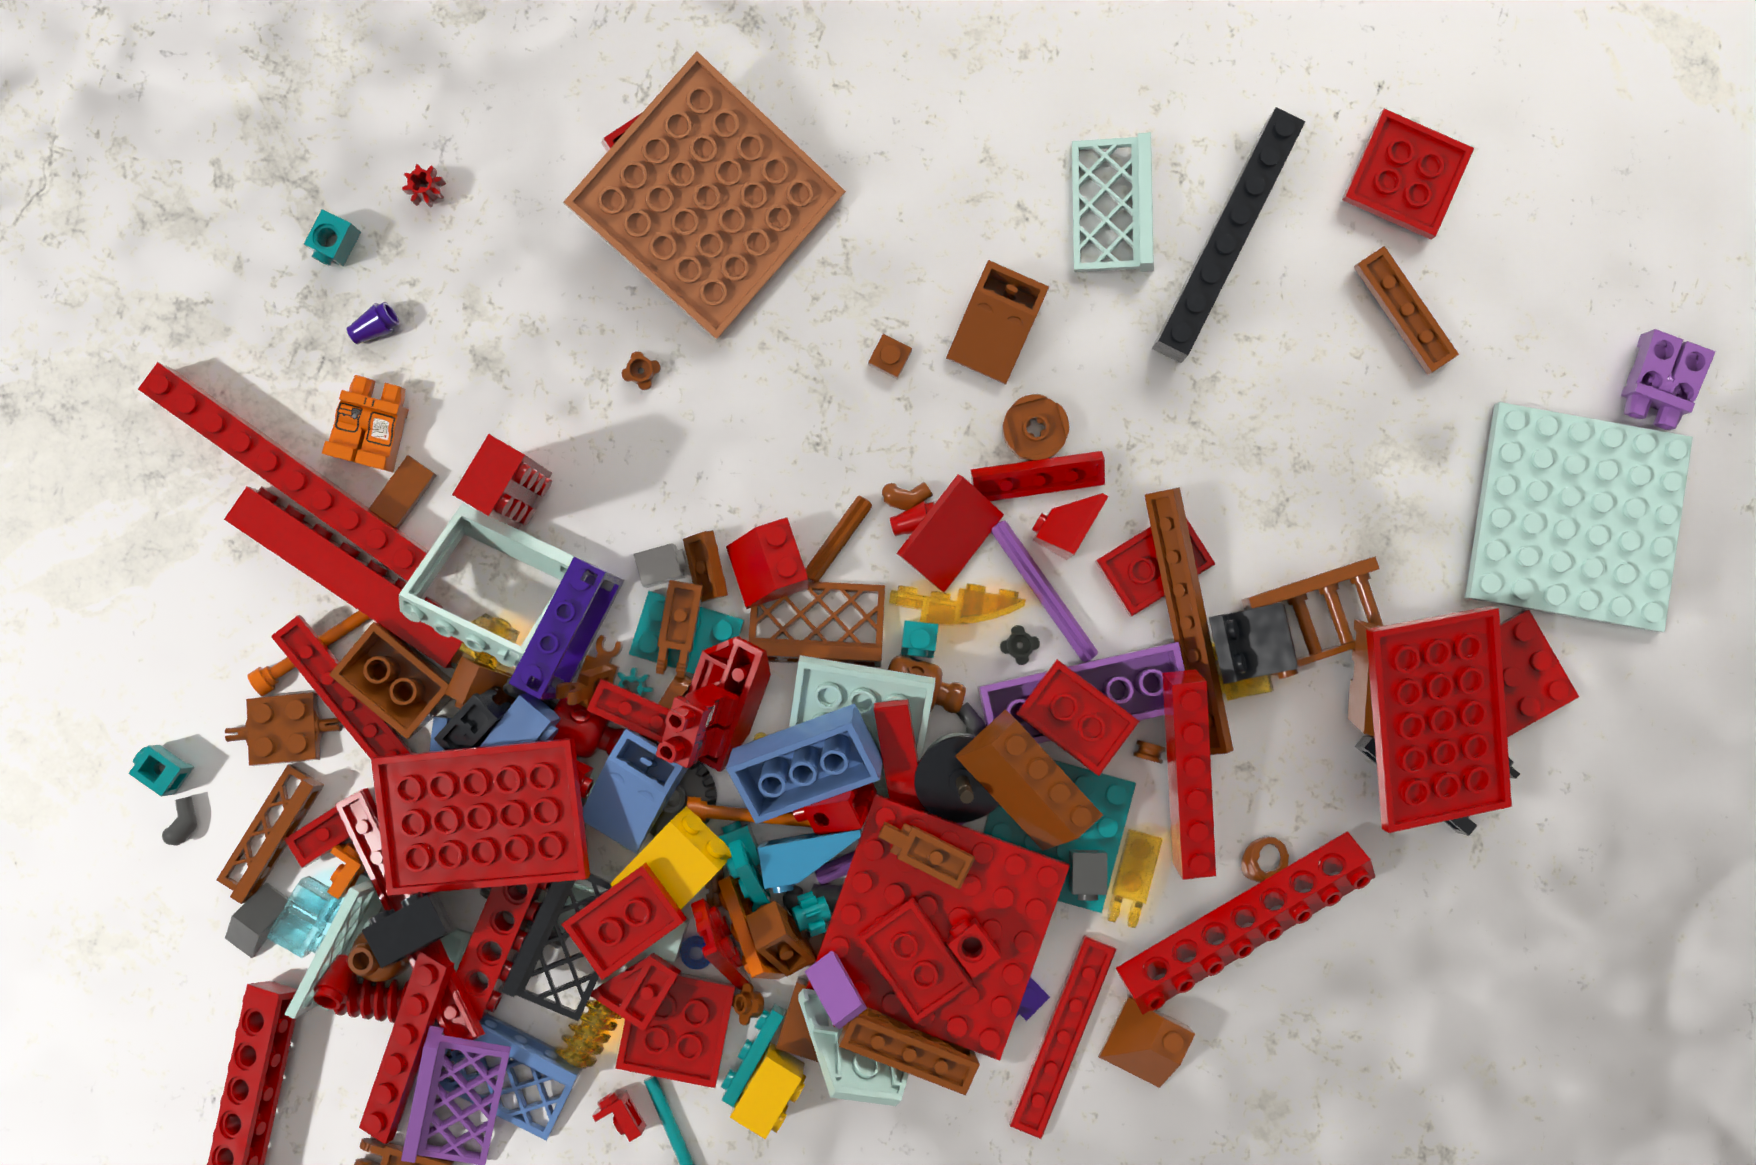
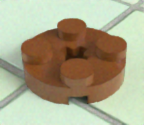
M1041 394L1027 395L1018 399L1007 411L1002 424V434L1007 447L1017 458L1028 461L1048 459L1055 456L1064 446L1069 434V420L1060 404ZM1036 419L1038 424H1044L1045 429L1040 431L1039 437H1035L1033 433L1027 432L1026 428L1031 425V420Z

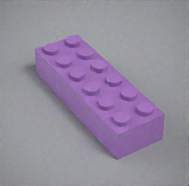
M1178 642L1067 666L1139 721L1165 715L1162 673L1185 671ZM1047 671L978 686L986 727L1006 710L1038 744L1051 741L1016 715V712Z

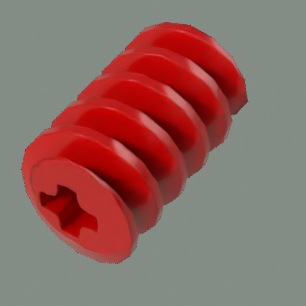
M353 973L347 1001L341 1004L339 1009H335L334 1012L339 1016H343L348 1012V1015L353 1018L361 1014L362 1018L366 1020L375 1016V1019L380 1022L388 1017L389 1022L395 1023L409 980L406 981L403 989H399L398 979L394 978L388 988L385 986V981L377 982L374 986L372 981L364 979L363 983L360 984L359 975Z

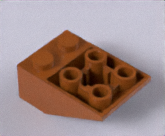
M988 260L946 359L1006 385L1049 286Z

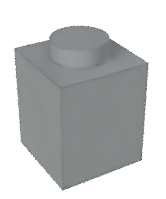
M673 543L634 554L641 584L645 588L667 583L669 580L685 578L683 569H687L688 564L683 549L677 550L676 545Z

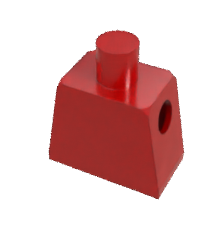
M870 783L794 810L793 815L797 822L808 820L814 833L818 835L861 829L877 790L874 784Z

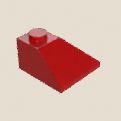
M1101 493L1052 508L1047 515L1041 513L1031 529L1036 532L1033 541L1068 560L1075 555L1109 496Z

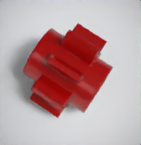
M416 164L415 170L410 174L404 173L408 185L402 187V190L407 195H412L411 201L416 206L423 201L431 208L433 207V201L438 198H444L440 187L444 186L446 182L442 177H436L437 170L432 165L426 171L419 164ZM421 184L428 185L427 188L420 187Z

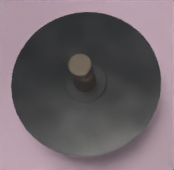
M961 732L944 735L934 741L920 759L915 771L914 786L920 803L930 814L955 823H965L988 815L999 805L955 757L976 737L975 735Z

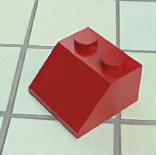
M787 517L755 527L726 546L746 609L810 588L809 579Z

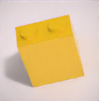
M686 806L625 867L610 885L614 886L641 865L647 863L681 910L727 863V859L732 858L730 848Z

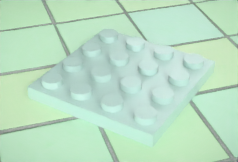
M800 655L789 727L855 703L881 754L874 703L909 699L918 760L920 761L923 754L936 678ZM882 764L880 780L873 782L877 790L876 794L889 798L884 765Z

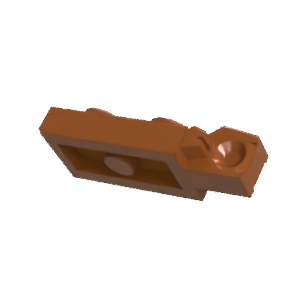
M884 822L879 832V838L893 844L890 852L897 855L899 860L957 889L961 888L975 860V856L914 825L910 826L904 823L902 829H899Z

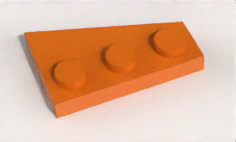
M728 876L718 881L721 889L719 893L720 901L729 912L732 920L730 925L731 932L735 940L740 943L744 954L742 956V963L747 973L752 978L779 980L785 977L780 970L755 948L746 920V916L753 913V903L749 898L744 897L738 881L740 878L734 879L732 876Z

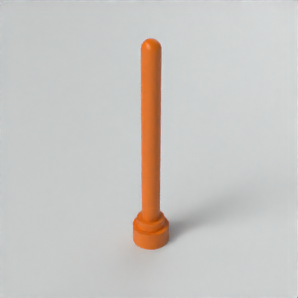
M357 611L320 635L319 638L328 647L371 618L361 611ZM286 657L271 668L269 666L265 668L258 667L249 673L247 677L255 691L259 695L265 696L275 689V684L279 683V678L294 669L295 666Z
M687 796L686 806L703 822L708 818L755 823L747 808L707 805V801H701V797ZM793 812L761 822L811 827L808 820L797 822Z

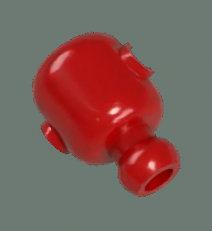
M568 697L560 699L553 710L561 718L555 725L559 731L552 740L574 738L576 756L589 758L595 755L598 749L606 751L609 756L625 729L609 727V720L587 711L586 707L579 704H567Z

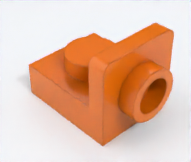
M352 843L336 845L330 851V853L346 863L345 865L343 863L340 864L330 878V881L333 883L327 892L337 899L345 897L349 888L355 886L360 874L366 871Z

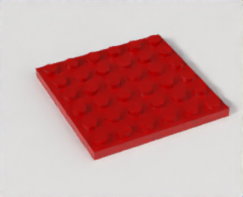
M875 794L816 962L830 951H833L838 955L867 1007L905 1023L910 1028L918 1029L926 1034L1000 1061L1070 866L1065 862ZM884 822L899 829H902L904 823L910 826L914 825L975 856V860L961 888L957 889L899 860L897 855L890 852L893 844L878 837ZM911 897H914L946 944L947 938L951 935L949 930L963 919L969 922L976 918L1001 953V958L975 978H972L961 964L973 981V985L917 1024L913 1021L856 939L858 934ZM969 937L962 943V947L968 952H976L982 946L981 941L975 937ZM809 981L806 989L814 990Z

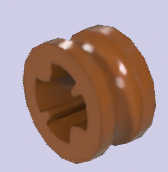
M1137 740L1136 744L1139 749L1133 753V756L1160 764L1163 763L1161 753L1166 752V747Z

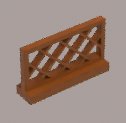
M809 582L810 588L806 590L814 600L801 611L789 599L793 594L780 598L768 609L763 604L751 608L749 642L767 651L768 662L798 663L800 655L867 667H881L885 585ZM813 590L823 592L820 595H817ZM831 591L840 592L848 600L835 612L822 600ZM847 592H855L856 594L851 597ZM864 593L878 594V605L866 614L855 601ZM786 602L797 615L782 626L771 613L782 603ZM819 603L830 617L816 628L806 618L805 614ZM852 605L863 618L849 630L837 616ZM758 607L764 612V613H763L762 615H760L759 617H758ZM876 613L877 624L871 619V617ZM766 617L779 628L770 638H756L757 625ZM801 618L813 632L803 640H796L787 630ZM833 620L845 631V634L838 641H828L820 633ZM868 622L876 631V643H861L853 633L864 623ZM782 634H784L788 639H777V638H779ZM817 635L821 641L811 639ZM850 637L854 642H844V641H845L847 638Z

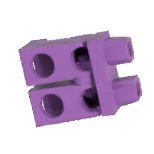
M1657 329L1641 334L1637 344L1639 351L1634 366L1629 373L1627 386L1623 388L1621 394L1622 397L1627 398L1624 415L1635 419H1645L1651 407L1658 410L1653 423L1656 427L1664 430L1676 429L1682 416L1692 413L1695 405L1694 401L1699 394L1716 351L1689 341L1683 342L1684 339Z

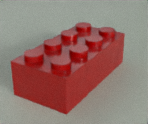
M488 434L452 495L485 515L520 529L521 525H527L535 512L533 505L539 496L543 497L552 484V480L549 479L552 472L525 454Z

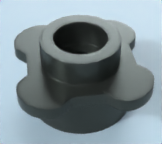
M1016 625L1012 627L1009 638L1001 642L1000 650L1004 654L1009 653L1013 656L1017 664L1024 665L1028 663V656L1033 650L1039 648L1040 641L1036 636L1031 637L1026 633L1023 626ZM1018 642L1023 643L1022 648L1017 647Z

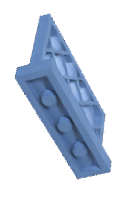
M487 1013L479 1021L485 1034L474 1039V1041L511 1047L506 1068L511 1085L502 1088L501 1095L514 1091L520 1106L510 1110L503 1106L500 1099L496 1116L547 1141L585 1062ZM446 1048L445 1055L450 1050L451 1055L447 1057L450 1061H454L455 1064L465 1057L458 1050L451 1051V1049ZM485 1056L479 1059L487 1070L493 1068H489ZM520 1064L530 1067L534 1078L519 1083L513 1067ZM465 1068L459 1071L468 1082L480 1075L478 1071L467 1074ZM445 1078L439 1082L449 1092L460 1087L455 1079ZM553 1079L565 1085L562 1094L549 1098L543 1082ZM488 1083L489 1092L482 1095L479 1094L482 1099L494 1092ZM536 1084L542 1100L527 1105L521 1089ZM466 1093L459 1096L462 1099L474 1104V1102ZM557 1103L556 1106H555V1108H554V1110H553V1107H552L551 1104ZM545 1107L549 1118L546 1127L533 1122L530 1114L531 1110Z

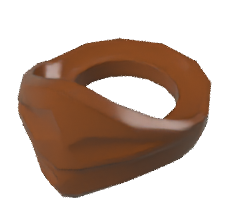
M1269 836L1253 841L1246 848L1241 860L1243 875L1250 880L1260 883L1286 868L1289 862V854L1285 844L1277 838ZM1267 844H1271L1280 853V863L1273 871L1264 872L1259 867L1257 860L1260 857L1262 848Z

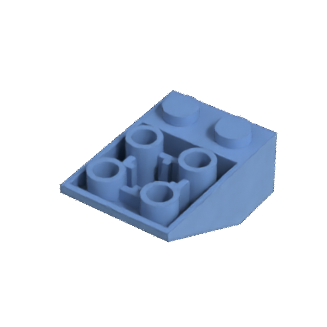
M625 729L607 758L583 807V817L585 823L637 854L688 768L675 762L669 763L657 757V744L635 731Z

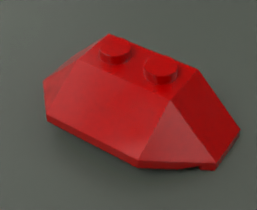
M739 636L702 650L688 693L712 683L740 696L733 722L727 726L731 729L723 755L718 758L710 755L698 758V761L718 772L723 771L727 766L732 749L741 746L750 734L771 676L767 651Z

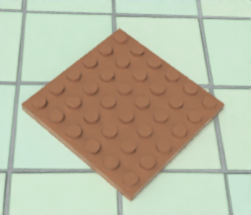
M696 51L564 200L563 204L716 340L846 191Z

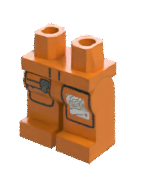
M355 375L349 391L341 390L339 397L341 401L336 409L334 425L329 441L324 443L322 454L393 473L405 418L407 419L409 409L403 407L406 389L385 383L381 399L371 398L376 381Z

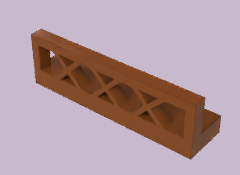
M292 764L286 766L216 881L233 890L230 898L243 904L263 886L287 847L284 839L296 832L324 787L323 783ZM294 776L301 780V782L289 799L286 784L290 777ZM280 795L282 801L276 802L277 798ZM283 804L284 810L271 828L268 813L272 807ZM261 824H263L264 830L258 831ZM265 833L266 839L253 857L250 842L255 835ZM245 852L246 859L240 860L243 853ZM247 862L248 868L239 882L229 877L237 864Z
M869 1007L844 1026L838 1039L839 1047L965 1096L980 1065L974 1051L926 1034L918 1029L910 1028L907 1024Z

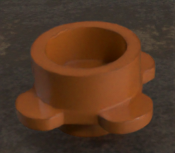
M634 352L631 354L627 367L622 370V378L627 382L632 381L638 384L641 390H648L652 386L651 380L655 374L660 372L661 366L658 361H650L644 357L642 352ZM640 368H643L644 373L639 374L638 370Z
M750 983L744 984L742 991L738 995H734L732 1007L739 1015L740 1024L748 1025L750 1019L758 1018L764 1009L762 994L754 990L753 985Z

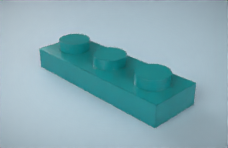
M774 1003L770 1012L765 1009L763 1010L754 1026L759 1032L753 1042L749 1039L746 1040L737 1056L742 1060L737 1071L729 1070L720 1086L725 1090L721 1101L734 1107L783 1020L786 1012L785 1009Z

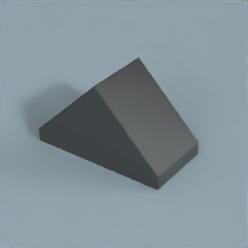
M265 883L232 915L225 939L250 958H253L294 902L269 883Z

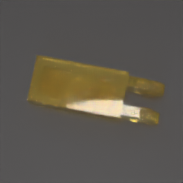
M1128 828L1112 889L1113 897L1108 909L1107 921L1116 922L1120 914L1122 900L1126 898L1133 900L1127 916V925L1136 928L1143 903L1146 904L1163 838Z

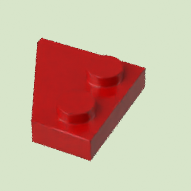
M653 952L596 987L592 991L591 997L639 1029L645 1031L673 987L681 970Z

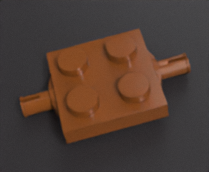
M314 692L246 699L247 720L245 727L226 728L225 734L237 735H227L225 740L227 742L246 740L249 766L320 760V741L323 732L342 731L343 725H330L340 724L341 722L338 718L322 719L318 711V696Z

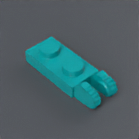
M738 839L728 843L732 858L727 859V863L733 878L740 877L738 881L744 897L749 898L753 903L752 912H755L760 906L771 903V895L768 889H764L762 875L742 839Z

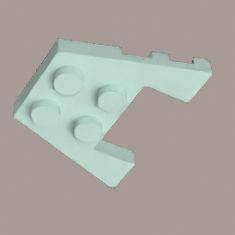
M803 988L798 994V1000L830 1098L897 1106L902 1100L909 1073L839 1047L838 1039L843 1028L838 1029L833 1026L815 990Z

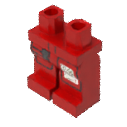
M711 683L687 693L685 697L680 695L674 697L671 710L667 713L665 720L666 728L662 742L658 744L656 756L669 763L675 762L685 768L691 767L698 761V758L705 755H710L714 758L722 756L731 729L727 726L733 722L740 696Z

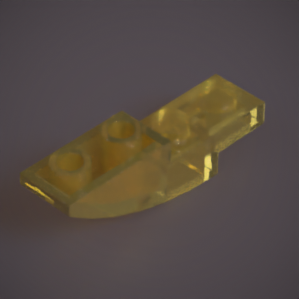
M967 583L966 589H958L956 601L950 600L951 594L931 591V596L917 594L918 588L899 585L898 591L891 590L888 605L921 610L919 622L942 626H957L985 622L1005 616L1024 607L1026 599L1018 598L1019 592L999 589V594L997 595L986 593L985 586Z

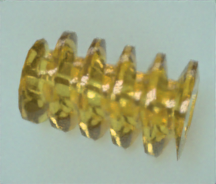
M588 1000L586 1007L589 1010L588 1012L583 1011L580 1017L581 1024L570 1022L568 1025L575 1033L574 1036L562 1035L561 1039L568 1046L566 1048L556 1046L554 1049L565 1061L583 1069L595 1065L597 1061L595 1055L602 1053L604 1049L602 1043L609 1041L611 1037L609 1031H614L618 1025L616 1019L622 1018L597 1000Z

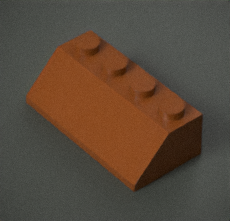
M1006 710L998 715L955 755L962 765L1042 851L1078 839L1103 816L1024 727Z

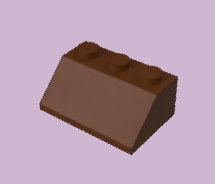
M373 622L329 674L407 740L440 713L451 699L450 696L445 694L451 678L413 646L376 622Z

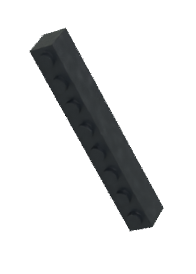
M1275 107L1268 117L1152 347L1153 350L1179 363H1182L1189 355L1306 121L1278 107Z

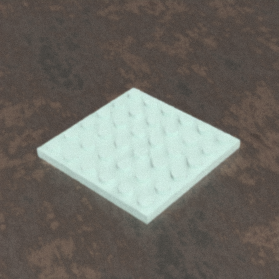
M1503 402L1494 404L1465 598L1642 630L1665 632L1693 437Z

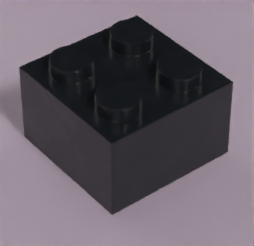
M418 892L401 901L402 909L396 912L394 908L391 910L387 909L368 919L370 926L363 929L362 932L381 968L391 966L456 931L438 894L427 895V893Z

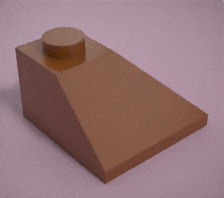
M1127 995L1098 1057L1160 1088L1181 1065L1195 1033L1188 1025L1158 1010L1149 1011L1142 1015L1132 997Z

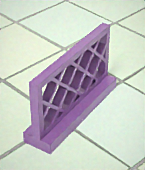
M430 1026L423 1047L401 1161L415 1163L417 1155L486 1165L511 1047L444 1036V1028ZM446 1048L459 1050L466 1058L453 1064L445 1055ZM486 1055L501 1057V1063L487 1070L479 1059ZM472 1064L480 1075L468 1082L459 1071ZM452 1076L460 1087L447 1093L439 1082ZM486 1081L494 1092L482 1099L474 1090V1087ZM466 1093L474 1104L462 1110L453 1099ZM446 1104L454 1115L441 1121L434 1110ZM481 1110L488 1121L476 1127L467 1116ZM460 1121L468 1132L456 1138L448 1127ZM439 1132L448 1142L443 1146L427 1144L428 1138ZM474 1138L482 1147L481 1153L468 1151L462 1144Z

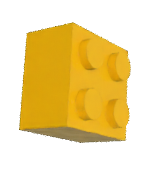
M770 1042L730 1114L731 1119L764 1139L767 1138L771 1130L777 1133L787 1116L785 1112L789 1106L787 1105L788 1101L790 1100L795 1103L805 1086L804 1081L806 1079V1075L803 1074L805 1063L788 1052L776 1049L777 1045Z

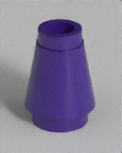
M374 303L346 330L351 340L358 345L394 332V327L399 325V319L388 303Z

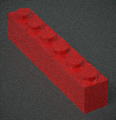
M1196 669L1162 673L1173 865L1182 880L1216 876L1207 681Z

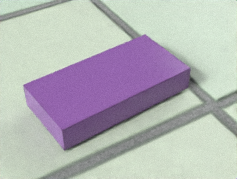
M830 951L804 971L836 1028H842L867 1009L838 955L833 951Z

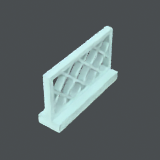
M1151 132L1138 133V137L1072 141L1074 272L1140 269L1141 272L1154 271ZM1131 147L1132 157L1123 167H1120L1109 157L1117 148ZM1109 148L1106 152H1104L1103 150H1101V149ZM1093 149L1101 157L1088 170L1079 161V150ZM1104 161L1108 162L1118 171L1106 185L1093 174ZM1131 166L1132 176L1126 172ZM1079 169L1085 173L1080 179ZM1121 176L1132 184V190L1123 200L1110 189ZM1088 178L1101 188L1090 202L1080 194V187ZM1105 193L1118 203L1107 217L1094 207L1096 202ZM1131 198H1132V208L1127 205V203L1130 201ZM1080 201L1085 205V207L1081 211ZM1122 208L1133 217V222L1124 232L1110 221ZM1089 210L1102 220L1090 234L1080 226V219ZM1106 225L1119 236L1108 249L1104 248L1094 238ZM1132 230H1133V241H1132L1129 237H1127V235H1128ZM1080 233L1086 237L1082 243H1080ZM1124 240L1133 248V260L1119 261L1111 252ZM1089 242L1094 244L1103 253L1095 262L1081 263V251ZM1106 257H1108L1111 260L1109 262H1103Z
M367 873L360 874L355 886L349 888L287 1008L285 1015L292 1019L297 1018L316 1006L327 1011L330 1010L318 1005L314 1001L315 993L313 989L336 959L337 955L349 956L357 936L362 933L363 929L370 926L368 919L383 911L384 907Z

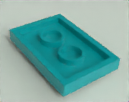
M648 591L629 655L657 663L660 648L657 645L666 596ZM700 607L693 650L689 653L687 672L695 673L702 650L733 637H740L745 620ZM669 648L668 667L676 669L681 650Z

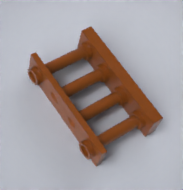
M1376 556L1241 600L1244 610L1267 606L1287 600L1288 605L1293 606L1309 653L1297 658L1298 667L1355 649L1356 639L1353 640L1337 590L1340 589L1339 582L1350 579L1351 585L1355 584L1368 623L1384 626L1368 581L1371 579L1369 572L1380 569ZM1318 590L1320 595H1324L1340 644L1323 650L1321 649L1305 600H1308L1306 593ZM1294 669L1269 675L1277 674L1279 679L1298 674V670Z

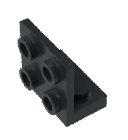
M1284 603L1209 617L1223 684L1298 668L1299 665Z

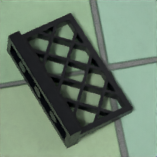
M592 873L585 880L591 882L595 895L580 901H576L572 891L576 880L551 882L506 977L502 993L511 997L519 996L579 1021L599 976L594 970L593 973L578 978L572 961L584 957L582 952L570 956L564 938L569 937V934L561 932L557 920L561 913L571 909H575V912H578L580 910L579 906L592 902L605 891L600 893L597 885L605 889L612 887L610 885L611 881ZM568 896H570L572 904L564 906ZM555 927L557 935L549 938L553 928ZM559 940L566 958L547 965L542 953L544 947ZM540 959L542 967L534 970ZM568 963L574 980L555 987L549 970ZM545 972L551 990L536 994L525 989L531 977ZM589 981L585 990L583 991L581 983ZM577 986L581 999L575 1010L562 1005L558 995L559 992ZM553 995L555 1001H552L546 997Z

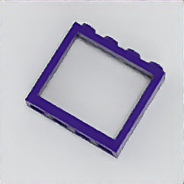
M573 557L509 684L538 699H556V688L551 685L554 678L557 677L564 682L573 681L625 580L591 563ZM605 580L615 583L611 592L602 588Z

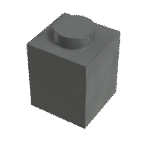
M1069 849V891L1072 894H1078V900L1095 901L1098 900V895H1107V852L1104 850Z

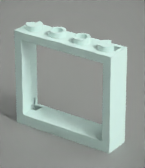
M462 503L400 592V612L413 622L421 621L432 626L442 636H452L463 641L473 651H484L494 656L498 662L505 666L517 667L553 596L521 646L421 599V597L464 534L559 580L563 579L575 556Z

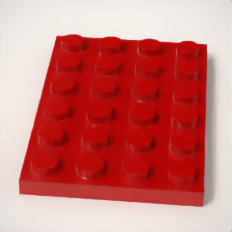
M1488 606L1366 629L1382 830L1392 833L1512 807L1499 608Z
M574 738L371 758L387 896L585 880L590 877Z

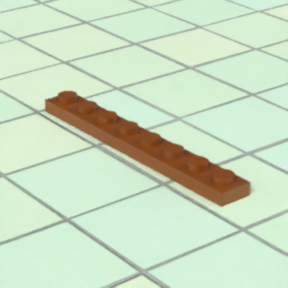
M1180 487L1145 494L1174 642L1179 643L1185 670L1196 669L1207 681L1210 755L1227 754L1234 751Z

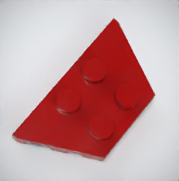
M704 898L691 903L697 932L700 937L703 936L706 946L702 947L704 957L738 990L742 991L744 984L752 983L743 966L742 954L738 946H734L730 937L732 932L727 917L721 915L717 906L711 907Z

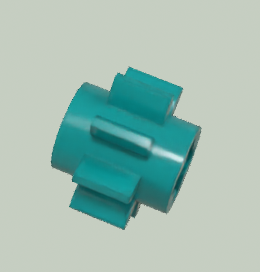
M637 668L631 669L630 676H626L622 672L617 673L621 679L618 686L628 690V681L630 683L638 682L639 686L636 688L639 693L638 695L644 697L647 692H654V689L647 687L646 681L650 678L649 674L638 677Z
M812 891L797 896L798 905L792 907L791 911L799 932L807 930L811 937L826 932L825 922L830 921L832 916L825 897L816 898Z

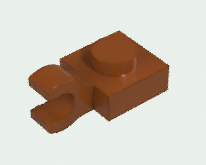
M602 665L580 672L579 682H563L556 685L555 698L559 700L568 697L567 704H579L588 708L600 679L602 678L613 683L614 668Z

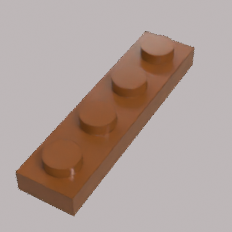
M1385 246L1354 266L1427 375L1459 355Z

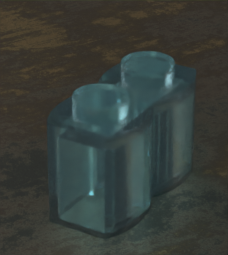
M311 876L302 878L272 926L267 939L300 958H304L311 952L315 954L325 937L323 932L328 922L331 924L335 918L343 898L337 899L329 894L327 891L330 887Z

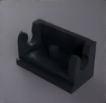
M487 690L480 695L475 693L437 734L434 740L444 750L480 747L512 704L505 702L502 705H497L492 700L497 694L495 690Z

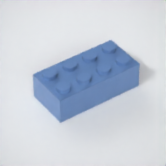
M854 703L733 748L726 770L753 820L758 824L880 780L883 760Z

